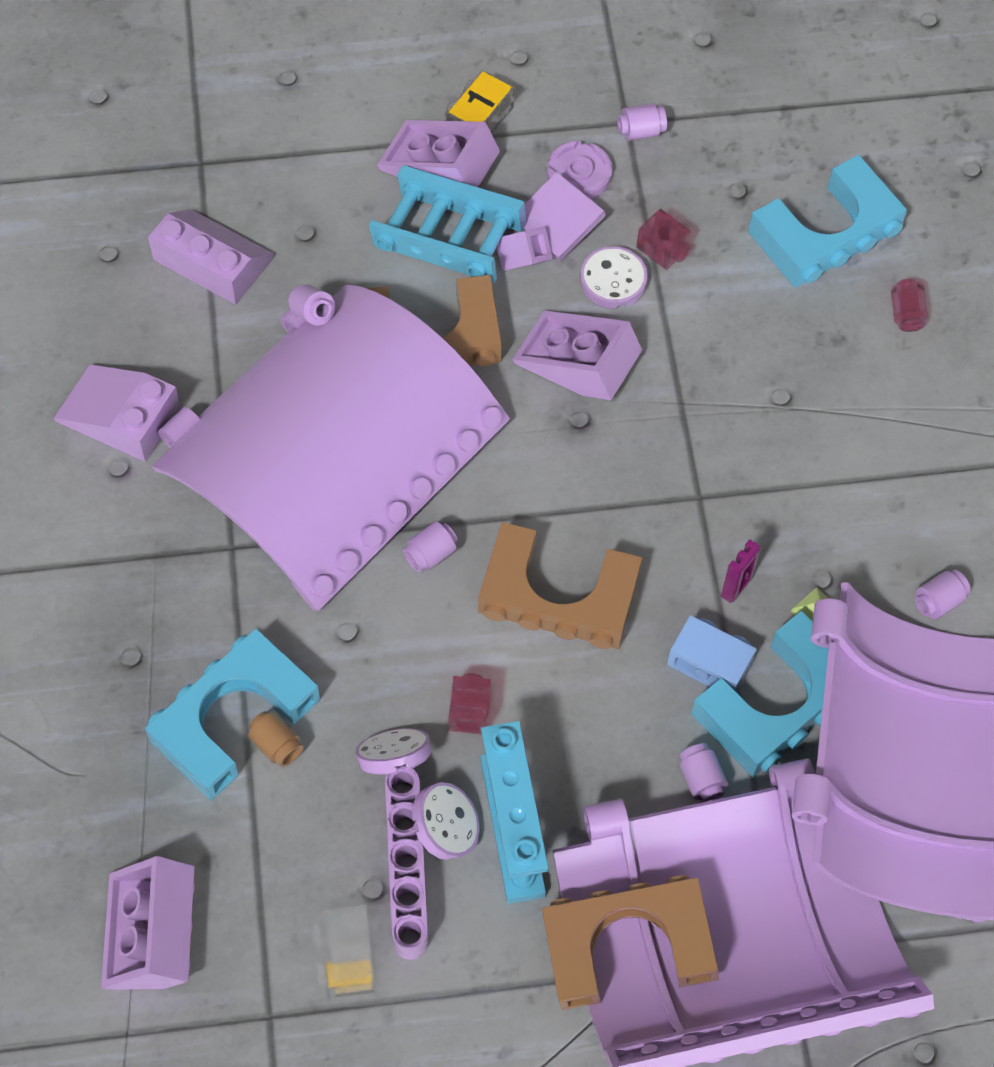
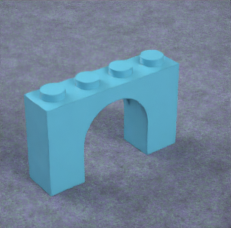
M859 154L832 169L827 187L849 213L853 225L848 229L835 234H821L811 231L796 219L779 198L751 214L748 233L794 288L805 282H814L823 272L832 267H841L853 255L859 252L866 253L877 242L886 237L890 239L896 236L903 228L907 209Z
M802 611L775 632L770 646L802 680L807 698L801 708L793 713L782 716L763 714L748 705L722 677L697 697L693 703L691 715L752 778L762 769L765 773H768L769 767L777 765L781 761L782 756L780 754L789 746L793 750L800 746L808 737L809 733L807 731L813 725L817 724L821 727L829 648L817 646L811 641L813 622Z
M257 629L253 630L248 636L243 635L239 637L226 656L221 660L216 659L211 662L197 682L183 687L177 694L176 700L165 710L160 709L154 713L145 727L150 743L210 801L239 776L235 762L203 730L205 715L216 700L226 694L237 691L256 693L271 703L293 725L320 701L318 685Z

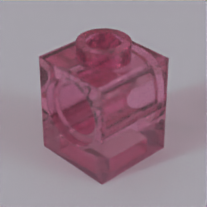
M660 208L639 228L636 248L668 270L676 261L680 263L688 255L691 248L689 246L691 230Z
M473 673L453 676L448 716L449 731L482 735L481 727L487 726L491 679H484L481 675Z

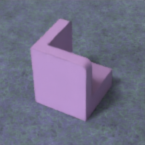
M546 226L502 236L497 245V252L503 271L553 259Z

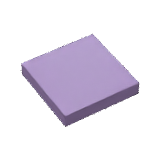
M556 172L525 203L527 222L522 231L546 226L552 256L560 262L606 215L601 207Z

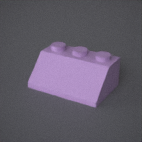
M192 209L167 213L148 236L153 260L235 305L274 258L272 252Z
M155 856L109 873L101 979L102 989H166L188 982L191 966L190 941L193 928L192 904L195 890V866Z

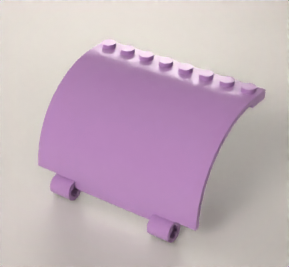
M345 285L332 297L335 302V312L330 321L324 325H312L296 317L290 309L280 317V322L288 333L202 414L197 416L189 408L183 407L158 430L159 436L170 449L151 466L155 472L165 474L188 486L234 521L272 558L292 581L291 584L309 607L315 611H319L510 420L480 377L433 329L391 299L367 288L355 285Z
M849 582L841 583L840 600L821 599L814 605L811 641L817 646L829 648L816 774H802L796 777L792 818L802 824L816 825L813 864L821 872L841 885L873 899L912 910L959 918L994 920V639L954 635L903 621L869 603L854 590Z
M808 758L770 766L769 777L772 788L628 818L622 798L583 806L584 822L590 842L552 850L561 898H572L573 902L589 899L588 896L591 893L602 890H609L612 894L625 892L629 886L638 883H650L651 886L666 884L667 879L679 875H687L689 879L697 877L699 879L718 967L719 980L679 988L672 949L668 938L659 927L644 919L625 918L618 920L603 930L595 943L593 963L601 1003L588 1005V1009L609 1067H685L702 1062L716 1063L728 1056L741 1053L755 1054L767 1047L780 1044L794 1045L806 1038L820 1035L833 1036L846 1029L859 1026L872 1027L885 1020L898 1017L911 1018L918 1016L921 1012L935 1009L932 992L919 976L914 977L906 964L890 931L879 900L841 885L825 875L813 864L816 825L802 824L792 818L796 777L802 774H815L813 765Z

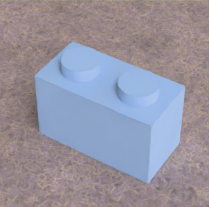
M690 615L670 650L667 665L709 687L722 677L737 692L752 665L757 648L751 646L749 641L741 636H731L719 630L713 622L707 619H697Z

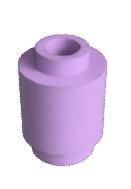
M654 103L623 108L622 115L617 117L618 130L620 135H625L628 141L659 136L660 132L667 130L665 109L662 105L656 106Z
M300 285L294 288L289 295L288 303L291 312L296 317L312 325H324L334 315L335 302L332 296L312 285Z
M435 521L407 541L408 546L402 549V552L407 562L416 572L420 573L424 569L429 571L456 551L455 542L457 541V536L446 523L441 525Z
M952 570L951 572L944 571L916 589L915 605L922 615L932 619H939L965 602L966 596L971 591L970 584L961 572L957 570Z
M701 743L693 745L680 753L681 763L679 767L693 799L707 802L721 798L725 794L723 790L728 786V781L715 752L709 750L707 744Z

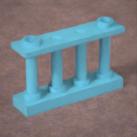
M402 165L397 177L401 196L403 197L387 225L373 220L369 223L373 245L386 252L393 251L467 274L470 277L490 275L491 282L495 283L497 279L495 260L491 256L506 229L510 228L522 232L527 222L524 201ZM415 201H421L433 206L418 233L400 229ZM451 210L463 214L448 243L430 238L445 211ZM480 219L493 223V226L479 252L461 248L475 220Z
M516 721L481 727L485 754L480 755V762L507 904L545 898L546 892L542 873L548 872V864L520 722Z

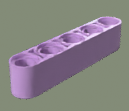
M401 765L396 766L397 772L387 774L385 779L391 927L394 950L400 957L413 960L422 956L428 946L423 845L415 832L419 830L417 821L412 820L414 800L420 793V780L413 768L407 769L406 766ZM402 782L408 783L413 787L404 794L393 790L394 786ZM404 818L414 822V826L408 830H400L395 827V824ZM404 855H410L417 860L413 866L408 868L401 867L396 862ZM410 892L417 895L419 899L413 905L406 906L401 904L398 898L403 893ZM408 930L416 931L421 936L419 941L414 944H405L399 938L402 933Z

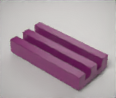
M751 539L745 544L744 551L741 549L736 556V560H732L728 565L721 597L729 603L734 602L752 580L760 553V545Z

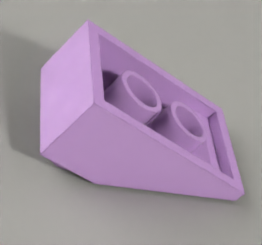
M406 120L378 162L377 167L379 170L397 177L402 165L479 187L500 150L486 122Z
M544 310L512 360L514 364L577 394L612 400L642 352V348L629 321Z
M90 364L55 415L54 420L146 462L161 439L158 430L177 414L181 407L176 386L143 372Z

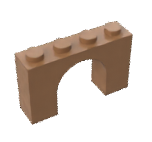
M490 275L457 278L456 298L460 320L457 326L442 338L469 366L477 365L484 367L501 362V338ZM388 286L367 288L390 299Z
M502 522L479 593L478 613L493 621L508 620L519 623L521 627L528 630L536 631L542 629L554 632L556 636L562 639L573 640L577 638L589 641L597 648L609 649L612 647L619 649L639 578L642 557L607 549L599 579L593 591L578 602L556 604L544 600L537 595L527 580L528 570L536 547L537 530Z
M687 875L674 876L667 879L666 884L651 886L650 883H638L629 886L625 892L612 894L609 890L591 893L588 896L589 899L574 902L572 898H561L550 902V906L542 908L557 995L562 1010L601 1003L593 963L595 943L603 930L612 923L625 918L647 920L664 932L671 945L679 988L719 980L717 962L698 877L689 879Z

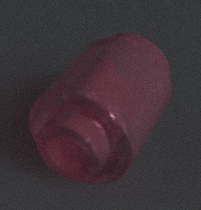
M914 279L901 280L890 291L894 322L898 324V328L902 331H918L926 325L928 318L925 287Z

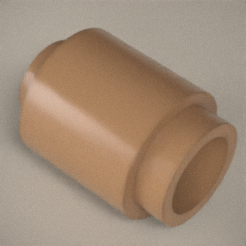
M266 711L261 712L251 721L248 737L271 763H278L280 767L288 766L303 751L299 735L276 711L270 713Z

